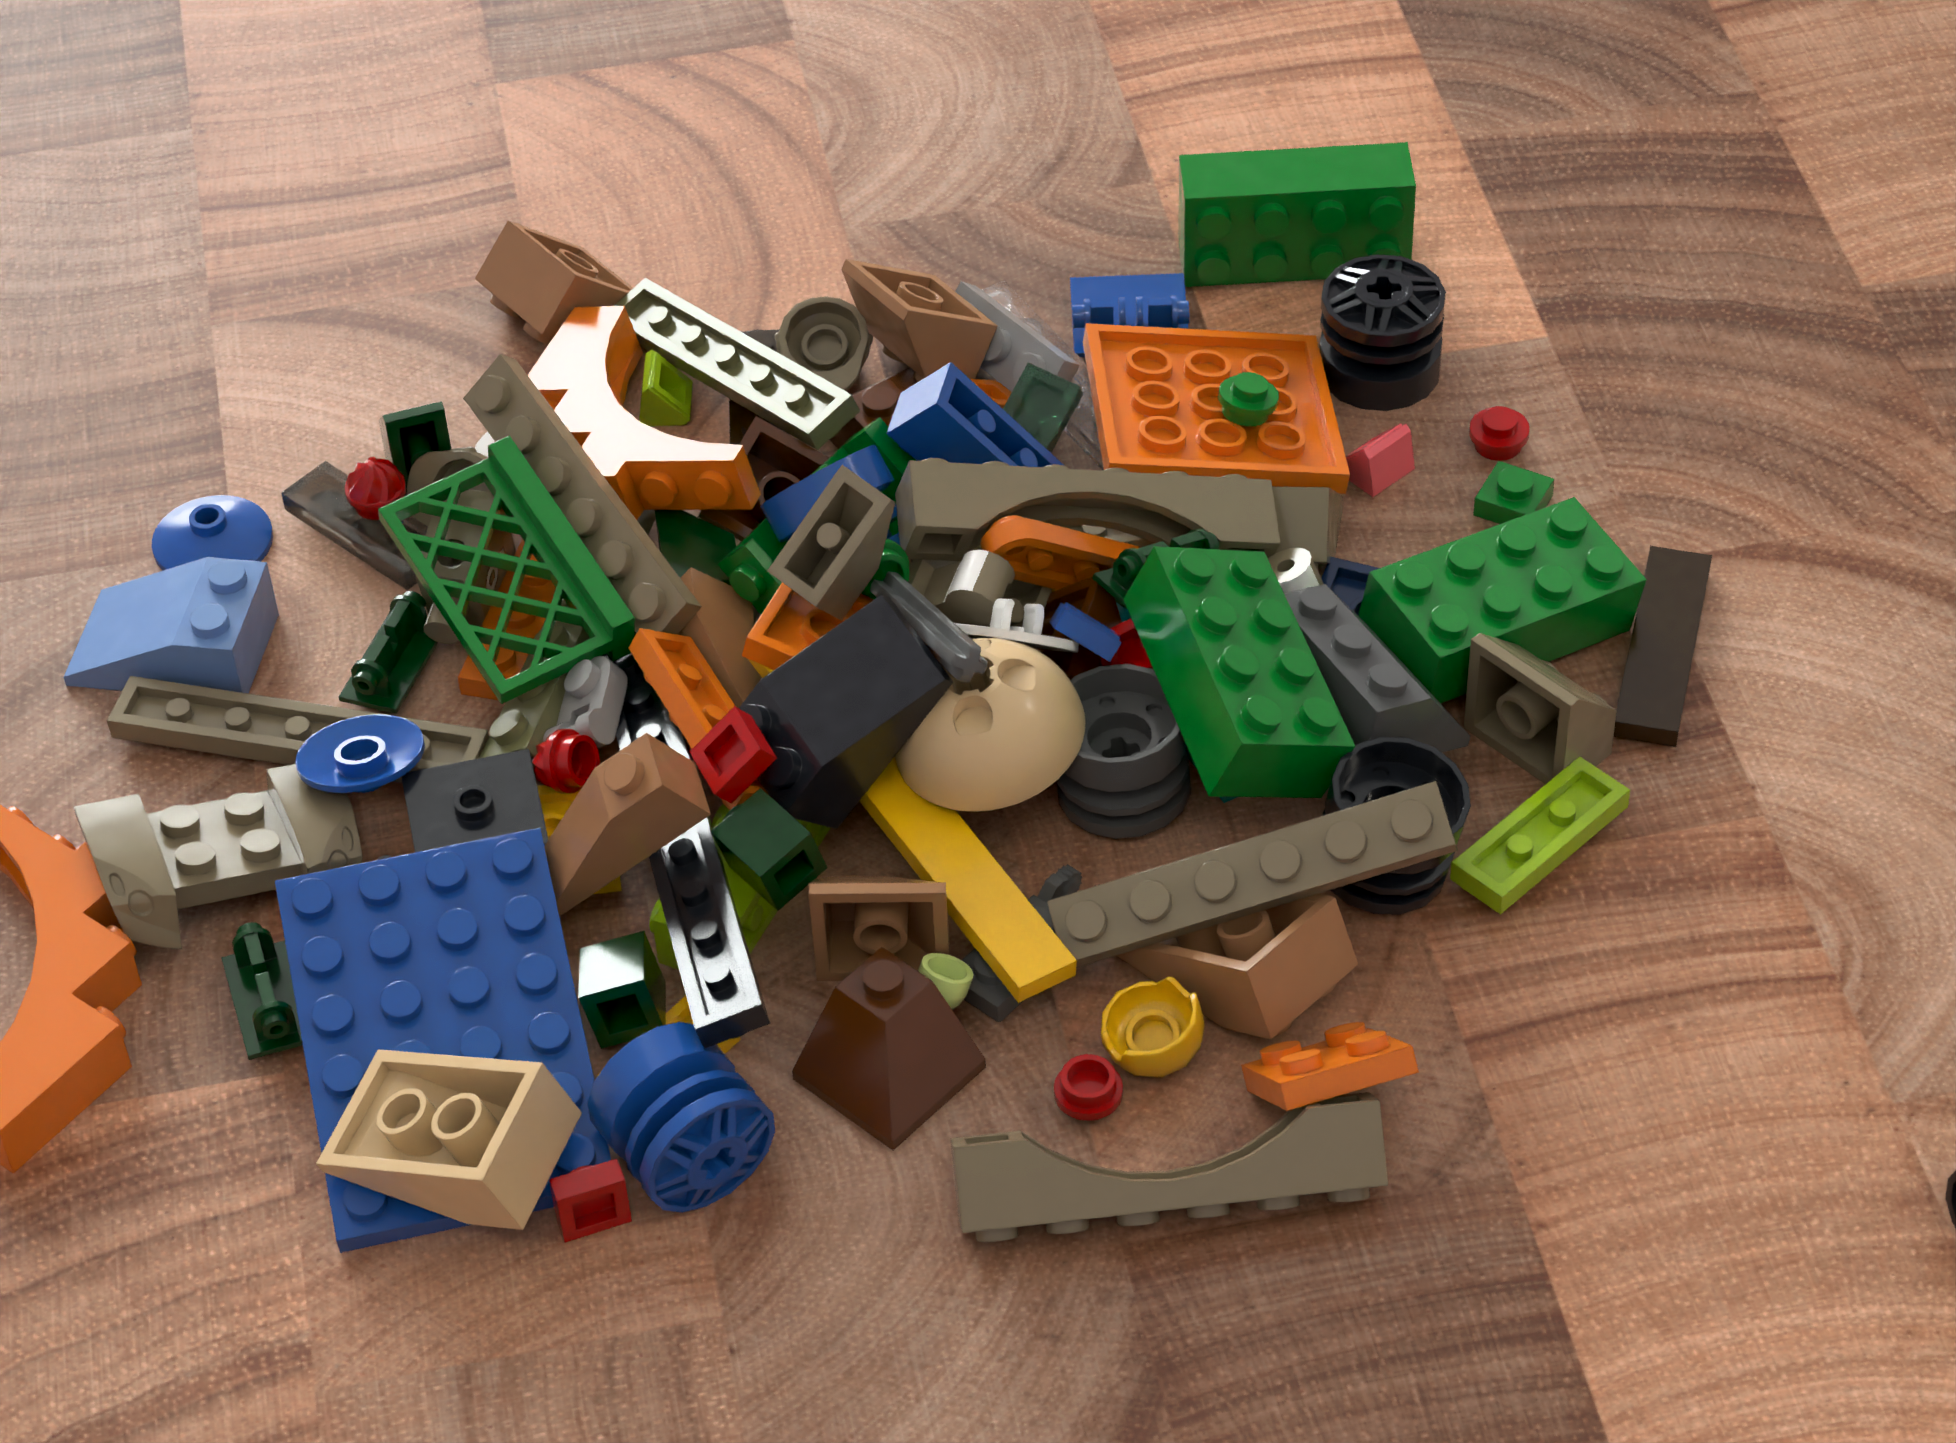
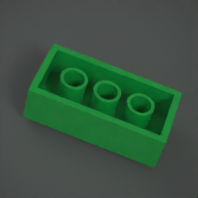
M1408 142L1179 155L1178 244L1185 287L1327 279L1335 268L1354 258L1376 254L1402 256L1412 260L1416 182Z
M1572 497L1369 572L1358 616L1377 634L1440 703L1467 693L1471 639L1477 634L1482 633L1517 644L1540 660L1550 662L1630 631L1647 579L1578 500Z
M1154 546L1123 600L1208 796L1322 798L1330 786L1340 758L1346 753L1352 752L1356 746L1265 552Z

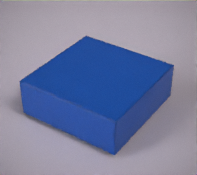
M1067 602L1065 604L1060 603L1049 621L1054 629L1109 662L1122 643L1115 631Z

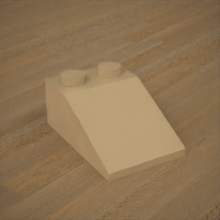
M377 1050L316 1165L324 1173L466 1224L523 1230L582 1112L546 1066L540 1062Z

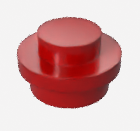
M1495 406L1483 409L1473 416L1470 421L1469 435L1476 451L1481 456L1490 460L1504 461L1512 459L1520 453L1522 447L1529 439L1530 426L1527 419L1518 411L1504 406Z
M1093 1054L1079 1055L1070 1059L1056 1076L1054 1098L1058 1107L1068 1116L1085 1121L1098 1120L1112 1114L1119 1107L1123 1098V1082L1119 1073L1105 1058Z

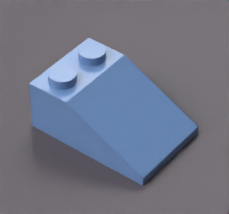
M205 557L102 589L65 672L64 681L66 686L122 691L129 677L136 676L249 693L279 616L267 562Z

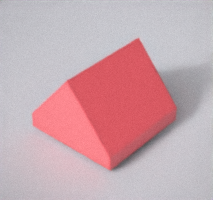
M1400 423L1374 436L1346 455L1350 472L1349 481L1370 496L1375 497L1414 470L1412 436L1408 425Z

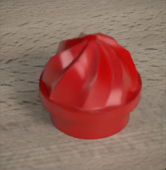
M375 457L368 458L364 463L357 462L355 471L349 473L345 484V494L349 504L355 508L361 517L370 520H379L378 509L403 498L406 493L404 476L398 471L396 466L390 460L376 459Z
M559 729L550 734L546 741L536 745L537 754L532 759V763L535 765L534 772L537 780L561 794H572L579 791L594 768L600 765L599 751L593 739L587 735H579L573 729Z

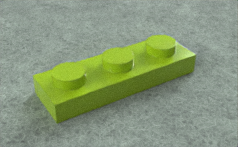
M1579 756L1451 862L1450 880L1501 915L1628 808L1630 789Z

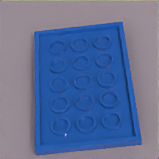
M541 828L275 880L321 1153L377 1050L543 1063L582 1112L549 1179L568 1174L581 1166L597 1165L611 1160L608 1143L592 1124L589 1117L587 1102L594 1083V1076ZM325 1173L336 1241L340 1253L472 1225ZM549 1180L532 1212L554 1207Z

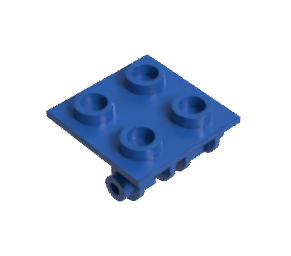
M1184 273L1070 278L1074 358L1085 357L1083 338L1086 323L1189 329V301H1186Z

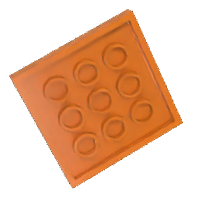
M1086 323L1083 347L1104 470L1108 468H1123L1129 472L1156 474L1182 471L1188 475L1212 477L1240 474L1249 479L1271 480L1272 487H1329L1339 494H1346L1350 472L1316 335ZM1244 372L1263 376L1279 393L1276 410L1269 415L1268 420L1264 424L1258 426H1242L1229 421L1223 415L1222 405L1218 399L1220 385L1225 379Z

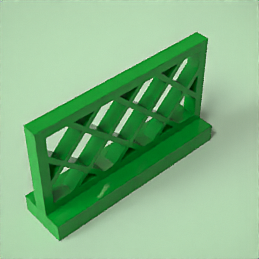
M510 435L488 445L487 459L378 509L380 522L501 704L569 672L582 660L587 659L591 661L594 657L607 653L611 660L615 661L631 653L628 647L635 637V617ZM483 482L494 496L489 512L457 505L462 492ZM501 508L507 516L500 515ZM419 512L441 517L434 538L408 532L401 521ZM451 520L484 527L477 548L445 541ZM494 529L518 534L522 537L525 543L520 557L487 550ZM421 551L428 552L426 559ZM532 554L537 561L530 560ZM439 555L472 562L464 584L437 577L434 568ZM482 565L515 572L508 594L475 586ZM525 575L551 580L556 588L551 603L518 596ZM451 597L459 598L457 605ZM563 599L568 607L561 606ZM469 601L503 608L496 630L470 625L464 616ZM513 611L546 618L539 640L506 633ZM556 621L582 626L590 638L572 648L549 643ZM483 644L490 645L488 652ZM500 647L534 655L530 668L505 679L495 664Z

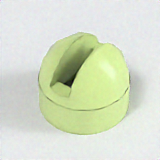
M943 953L925 955L918 969V972L933 981L951 1009L961 1004L967 996L974 976L972 969L965 962Z

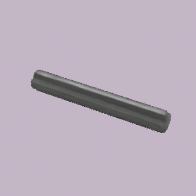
M888 571L883 581L873 580L870 592L876 597L883 595L891 598L937 661L952 676L961 682H970L974 673L984 674L988 661L980 655L981 647L900 574Z

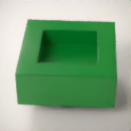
M1498 461L1475 497L1473 515L1502 524L1545 508L1553 497L1555 479Z

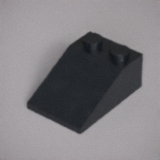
M880 595L762 678L739 707V709L753 717L777 757L757 779L768 795L795 819L838 829L953 683V680L890 597Z

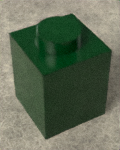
M761 788L744 803L733 807L725 815L722 822L710 831L728 866L777 911L828 868L812 834Z
M644 931L580 948L578 998L601 1049L631 1041L655 1027L666 1025V981Z

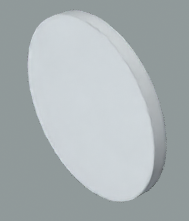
M1002 598L996 599L993 605L990 627L954 623L970 638H1000L1017 641L1032 648L1078 653L1079 643L1076 641L1041 635L1044 620V607L1041 604L1028 603L1024 606L1025 613L1022 627L1010 626L1015 602L1012 599Z

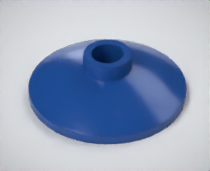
M229 495L206 496L178 506L160 521L152 537V551L156 563L162 570L205 557L261 562L271 548L273 530L266 512L252 501Z
M384 714L357 716L333 723L309 737L299 748L295 764L299 777L312 788L333 793H366L400 778L415 767L423 756L425 742L420 728L408 719Z

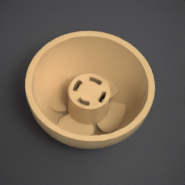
M1000 638L972 639L981 647L980 655L988 661L984 674L974 673L970 682L957 680L943 667L953 680L952 685L895 755L896 765L902 778L915 793L925 800L944 808L959 811L978 812L1009 807L1023 802L1051 786L1066 772L1076 758L1084 739L1086 721L1083 705L1074 685L1064 671L1046 655L1028 645L1013 640Z

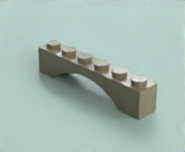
M928 458L921 461L909 460L895 493L900 546L906 552L908 559L962 561L964 554L981 548V539L994 522L1012 515L1053 525L1081 524L1111 528L1147 539L1153 543L1163 541L1168 546L1172 538L1185 535L1191 530L1200 528L1213 533L1217 537L1220 550L1265 552L1267 558L1274 555L1281 544L1271 480L1249 479L1240 474L1212 477L1193 476L1182 471L1156 474L1129 472L1123 468H1108L1100 471L1070 469L1067 466L1058 464L1044 467L1009 466L1007 463L1000 461L970 464L951 463L941 458Z
M1369 1092L1340 1095L1288 1110L1273 1126L1242 1147L1205 1163L1167 1171H1121L1085 1164L1048 1149L1022 1131L950 1138L959 1224L962 1233L975 1232L976 1241L980 1242L1013 1239L1019 1236L1018 1227L1046 1224L1047 1233L1050 1234L1075 1233L1089 1229L1088 1219L1111 1216L1117 1217V1224L1120 1226L1146 1225L1160 1220L1159 1211L1187 1208V1215L1190 1218L1217 1217L1230 1213L1229 1203L1257 1200V1206L1260 1210L1288 1209L1300 1205L1299 1195L1326 1192L1330 1202H1352L1370 1198V1187L1388 1186L1380 1100Z

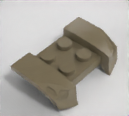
M296 764L266 769L268 790L256 793H237L225 799L189 806L175 805L163 811L148 814L145 811L139 794L73 807L104 890L124 934L135 942L163 948L182 949L178 909L276 890L275 880L362 863L363 855L352 804L347 793H333L312 788L299 777Z

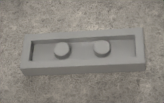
M961 281L955 292L997 325L980 368L1035 411L1053 416L1080 365L980 288Z

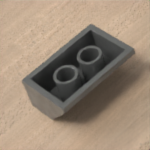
M1326 584L1284 593L1355 746L1358 743L1382 736L1411 738L1433 746L1441 753L1468 746L1471 737L1468 732L1377 634Z

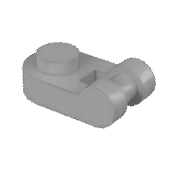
M604 656L594 657L591 661L586 659L578 662L566 676L564 682L566 691L557 725L545 731L543 742L556 730L573 729L579 735H587L592 738L598 749L612 743L616 736L627 689L628 677L625 672Z

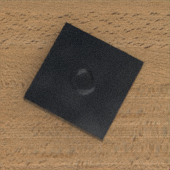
M529 749L411 771L401 776L415 852L535 828H541L544 846L548 841Z

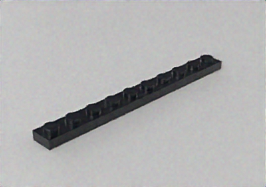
M607 653L602 655L611 660ZM632 653L612 661L628 677L627 689L616 732L620 750L647 732L693 761L689 752L688 742L680 729L670 720L668 710L654 688L645 680L644 672ZM709 816L649 856L692 1020L704 1049L729 1039L738 1038L747 1032L770 1024L719 847L710 832L713 827Z

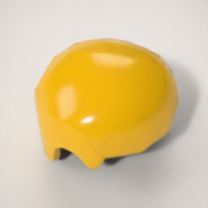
M1166 977L1159 982L1141 981L1119 990L1102 1012L1101 1039L1105 1050L1117 1065L1135 1076L1160 1078L1186 1067L1201 1048L1204 1035V1018L1196 992L1189 993L1174 977Z

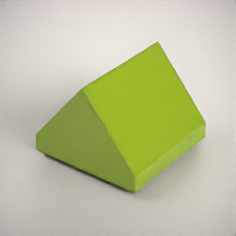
M652 349L645 354L639 422L648 426H684L690 422L693 380Z

